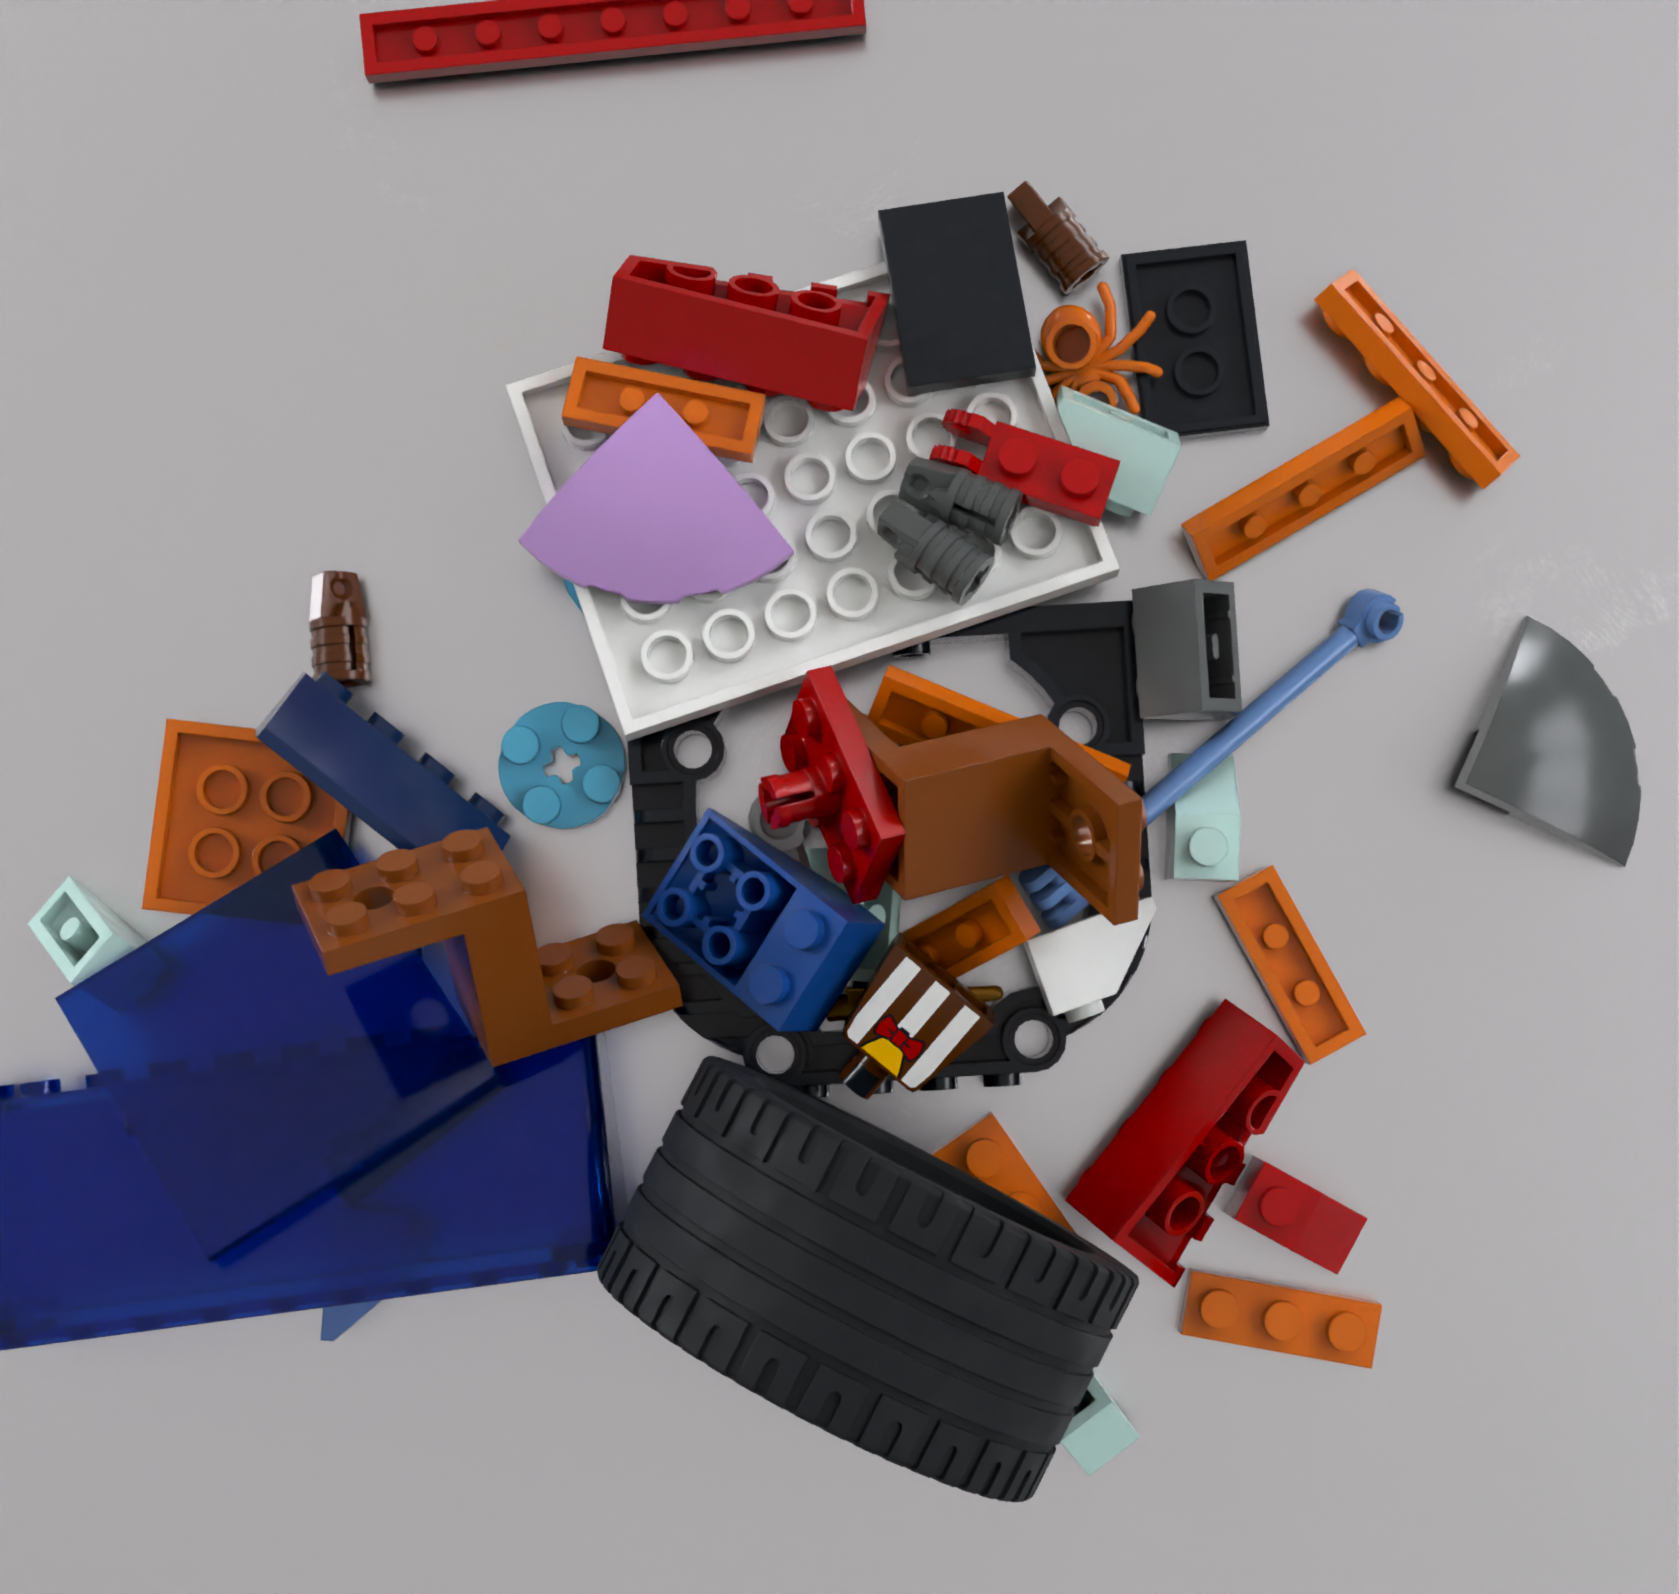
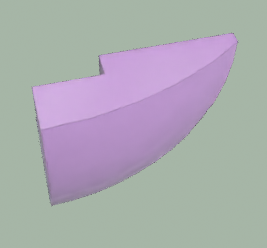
M658 392L625 421L586 460L518 539L519 543L536 560L558 576L581 588L586 589L588 586H593L604 591L623 595L629 602L653 605L678 604L683 597L701 595L712 591H718L722 594L730 593L762 578L794 555V550L742 486Z

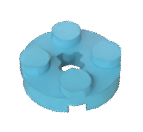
M568 702L547 703L521 716L515 725L503 736L502 750L498 761L501 786L513 807L534 823L560 830L584 827L603 817L620 794L627 773L625 748L614 727L591 708ZM563 748L567 756L578 755L581 764L572 770L574 780L562 784L561 779L557 775L548 776L545 768L546 765L553 762L552 752Z

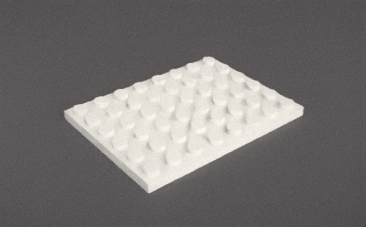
M885 261L820 282L821 284L837 286L836 298L866 302L868 291L891 294ZM810 286L795 290L793 292L801 290H810ZM890 295L887 313L866 386L854 411L845 409L837 412L822 411L810 406L805 399L785 394L766 396L767 404L753 463L716 456L794 550L792 557L762 578L727 594L712 591L701 595L683 597L678 604L653 605L627 601L620 594L604 591L593 586H588L584 589L573 584L627 742L803 683L808 670L832 666L834 672L1118 577L1120 568L1101 521L1099 527H1094L1021 503L1014 525L1002 546L993 544L988 539L978 538L973 533H966L957 529L956 526L950 525L952 531H957L964 536L965 540L977 545L979 550L987 552L995 558L992 569L983 584L969 601L959 606L951 600L949 595L940 592L934 584H929L922 579L920 574H914L894 558V553L897 549L877 533L879 516L893 500L898 501L923 518L928 515L898 497L904 473L908 464L915 457L929 459L934 445L938 446L940 444L970 452L983 461L987 446L966 440L965 438H959L943 428L941 424L948 409L966 410L968 413L984 416L995 425L999 421L1071 445L1033 345L1036 364L1034 377L908 396ZM613 351L588 358L749 391L746 389L745 384L721 378L712 381L698 380L686 375L681 368L661 363L653 365L634 364L626 361L621 356V353ZM574 363L506 385L546 505L586 460L611 436L610 434L563 424L561 415Z

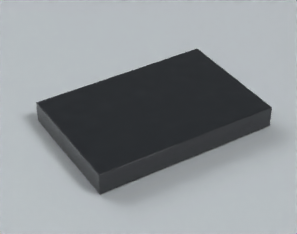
M1004 192L878 210V224L908 396L1034 377L1036 364Z
M1246 240L1121 254L1119 264L1128 333L1137 326L1147 311H1154L1156 314L1155 320L1146 333L1130 347L1131 360L1149 362L1161 367L1163 370V374L1159 378L1146 373L1133 372L1136 399L1140 406L1138 417L1177 432L1180 440L1267 430L1270 425Z

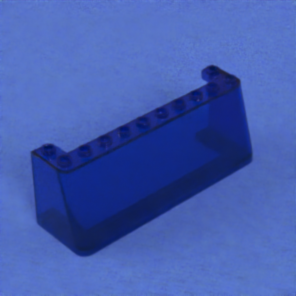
M451 1027L411 1032L413 1045L387 1048L386 1035L347 1040L348 1053L322 1057L321 1044L281 1049L282 1062L257 1065L256 1053L218 1057L216 1058L217 1071L192 1074L190 1061L151 1066L152 1079L127 1082L126 1071L119 1070L85 1075L86 1088L62 1091L60 1079H51L19 1084L21 1096H16L15 1084L0 1086V1351L597 1271V1266L618 1224L624 1221V1212L628 1206L606 1031L494 1068L476 1036L452 1039Z

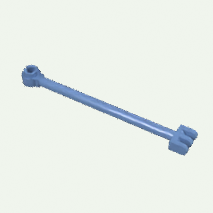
M1366 588L1358 591L1349 601L1345 616L1337 622L1339 628L1141 797L1143 798L1147 815L1146 827L1356 646L1363 648L1369 642L1380 643L1393 639L1401 630L1404 621V615L1400 612V607L1394 604L1396 599L1375 589ZM1048 864L1023 870L1019 875V882L1026 892L1031 893L1030 900L1038 911H1042L1041 918L1049 929H1058L1064 926L1089 904L1084 897Z

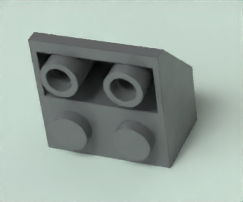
M1189 579L1132 589V629L1135 634L1136 692L1139 698L1140 719L1223 721L1230 720L1242 712L1234 582Z

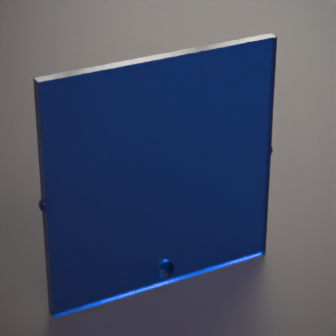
M336 828L55 998L127 1120L124 1124L126 1133L131 1136L135 1135L211 1263L500 1080L497 1072L422 960L424 954L422 947L337 974L327 975L297 909L291 885L308 881L314 875L325 870H344L360 865Z

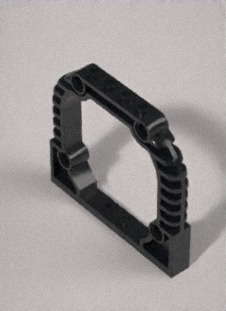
M1132 600L1029 606L893 652V657L896 658L922 657L931 655L930 645L1004 641L1006 666L1022 677L1040 695L1050 708L1046 718L1059 728L1060 719L1065 713L1073 711L1087 716L1093 730L1089 742L1083 745L1131 764L1125 784L1140 797L1145 794L1142 758L1145 754L1143 719H1140L1139 698L1136 692L1137 665L1135 634L1132 629ZM729 708L628 741L629 778L633 798L639 922L679 983L683 1006L672 1010L687 1026L703 1038L723 1049L742 1055L745 1067L779 1080L816 1098L830 1096L829 1085L844 1084L839 1077V1073L859 1050L842 1035V1030L822 1031L819 1027L818 1031L778 1032L641 916L700 821V784L710 782L717 777L726 764L727 748L724 738L717 727ZM693 734L708 738L711 742L712 753L707 763L698 768H686L679 763L677 748L681 740ZM1147 827L1142 831L1140 862L1144 872V885L1139 891V900L1152 897ZM1089 903L1083 908L1082 920L1100 914V912ZM1150 924L1117 994L1101 999L1105 1011L1117 1000L1136 972L1145 951ZM1029 986L1008 991L1001 999L996 1000L990 1006L995 1010L994 1026L988 1033L919 1090L957 1089V1077L983 1075L984 1087L1022 1085L1021 1073L1038 1072L1052 1067L1060 1060L1065 1051L1066 1036L1088 1025L1103 1012L1068 1023L1065 1013L1055 1016L1048 1014L1039 986ZM1038 1020L1048 1030V1045L1039 1055L1032 1057L1024 1056L1016 1048L1014 1041L1015 1033L1024 1022ZM774 1035L787 1039L793 1046L795 1053L791 1066L780 1072L769 1071L764 1068L758 1058L760 1043L765 1038ZM889 1075L874 1094L894 1092L893 1081L896 1080Z

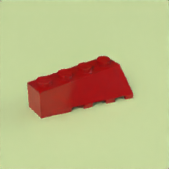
M629 255L614 274L603 349L621 353V356L626 361L638 365L661 363L681 368L686 375L698 380L712 381L721 378L745 384L746 389L749 391L766 394V396L785 394L805 399L810 406L828 412H837L843 409L854 411L866 386L891 295L868 291L866 302L836 298L837 286L811 282L810 290L797 292L780 290L777 284L773 282V276L755 273L733 276L729 279V282L716 280L717 272L713 267Z
M1224 999L1212 1016L1203 1022L1197 1035L1173 1065L1164 1071L1158 1084L1134 1114L1121 1125L1118 1134L1095 1163L1082 1174L1078 1184L1065 1201L1111 1240L1175 1288L1186 1269L1178 1261L1189 1241L1193 1238L1202 1242L1214 1221L1206 1213L1222 1184L1235 1185L1246 1166L1243 1162L1245 1156L1244 1146L1251 1134L1260 1135L1265 1133L1305 1061L1277 1034L1227 999Z

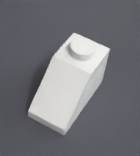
M1152 897L1139 900L1138 920L1114 926L1100 913L1032 937L1023 943L1049 1015L1055 1016L1065 1013L1067 1022L1072 1023L1105 1011L1101 999L1117 994L1156 911Z

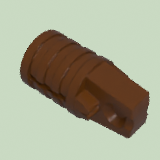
M1024 181L1007 196L1027 222L1025 226L1016 232L1032 253L1036 252L1041 263L1047 266L1053 278L1060 282L1059 287L1065 294L1080 287L1109 260L1104 250L1100 251L1097 243L1086 234L1084 227L1077 223L1075 220L1076 215L1060 196L1047 205L1028 181Z
M324 571L312 577L309 632L312 637L310 647L313 652V657L311 658L312 668L314 669L313 679L316 680L324 670L345 688L371 683V673L368 668L370 658L367 653V648L369 647L368 636H366L367 619L357 573Z

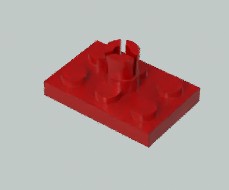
M832 666L808 670L799 695L793 702L792 714L785 734L780 739L781 756L785 767L790 773L762 777L760 779L762 783L758 785L759 801L763 816L767 824H771L772 829L785 828L792 823L809 820L813 827L820 828L828 846L827 859L831 874L837 883H844L851 902L855 905L877 899L904 840L906 831Z

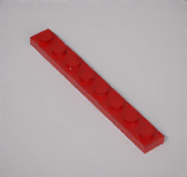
M494 0L359 14L364 73L369 84L866 34L864 0Z

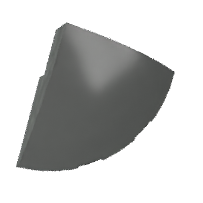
M1526 616L1474 731L1478 734L1454 787L1506 810V815L1620 867H1625L1634 844L1641 802V785L1639 784L1635 755L1636 744L1629 722L1618 698L1611 693L1602 677L1594 669L1593 663L1569 640L1552 628L1530 616Z

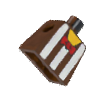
M899 932L892 940L845 1021L842 1035L859 1050L840 1071L839 1077L854 1093L867 1100L889 1075L907 1090L915 1092L988 1033L994 1026L995 1010Z

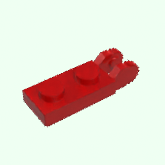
M952 408L946 411L941 424L943 428L959 438H965L966 440L987 446L983 461H981L970 452L938 444V446L934 445L929 460L966 468L976 475L981 474L988 477L991 481H998L1006 484V487L1023 491L1022 503L1099 527L1119 469V460L999 421L995 425L984 416L968 413L966 410Z

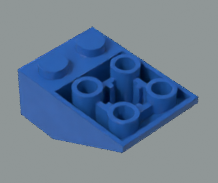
M707 808L641 915L778 1032L818 1031L885 926L881 920L860 903L853 905L849 895L840 887L711 808Z

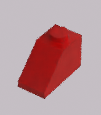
M1255 1156L1252 1157L1223 1211L1238 1222L1337 1275L1368 1219Z

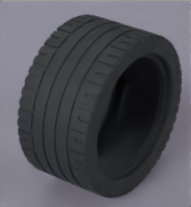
M708 1056L704 1058L681 1100L682 1110L679 1109L675 1112L662 1138L663 1145L657 1148L643 1175L644 1183L637 1187L624 1212V1221L618 1224L597 1266L599 1281L603 1284V1287L630 1313L640 1318L651 1329L659 1332L661 1336L681 1347L682 1350L694 1358L704 1362L710 1368L732 1379L749 1391L758 1394L765 1400L842 1440H846L896 1465L906 1467L915 1473L928 1478L931 1477L938 1482L951 1487H957L972 1494L1005 1502H1024L1033 1497L1056 1452L1055 1445L1061 1442L1075 1414L1074 1406H1078L1094 1376L1093 1368L1098 1367L1113 1337L1111 1329H1117L1139 1285L1138 1276L1111 1255L1064 1226L922 1149L765 1074L720 1057Z

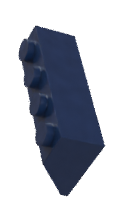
M324 670L316 680L303 672L254 731L256 738L398 849H415L441 841L455 831L466 829L478 830L488 827L501 850L504 849L511 837L498 826L505 818L501 811L477 792L467 802L448 786L455 778V775L427 752L422 755L418 762L397 746L405 735L378 713L374 712L367 721L346 705L354 694Z

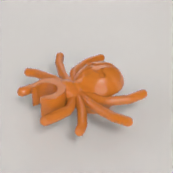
M1100 282L1097 285V290L1105 307V335L1103 338L1097 320L1088 310L1077 305H1063L1054 309L1047 316L1041 329L1042 348L1050 361H1046L1036 350L1035 353L1042 371L1054 372L1045 375L1048 386L1057 384L1050 390L1055 402L1057 401L1056 395L1059 388L1063 385L1090 397L1096 393H1104L1109 398V405L1118 408V395L1114 388L1105 383L1108 382L1117 387L1129 413L1135 415L1140 411L1136 396L1126 379L1121 374L1113 371L1146 373L1159 378L1162 376L1163 370L1161 367L1149 362L1113 359L1122 355L1146 333L1155 320L1156 314L1154 311H1147L1130 333L1115 346L1109 348L1116 338V304L1108 284Z

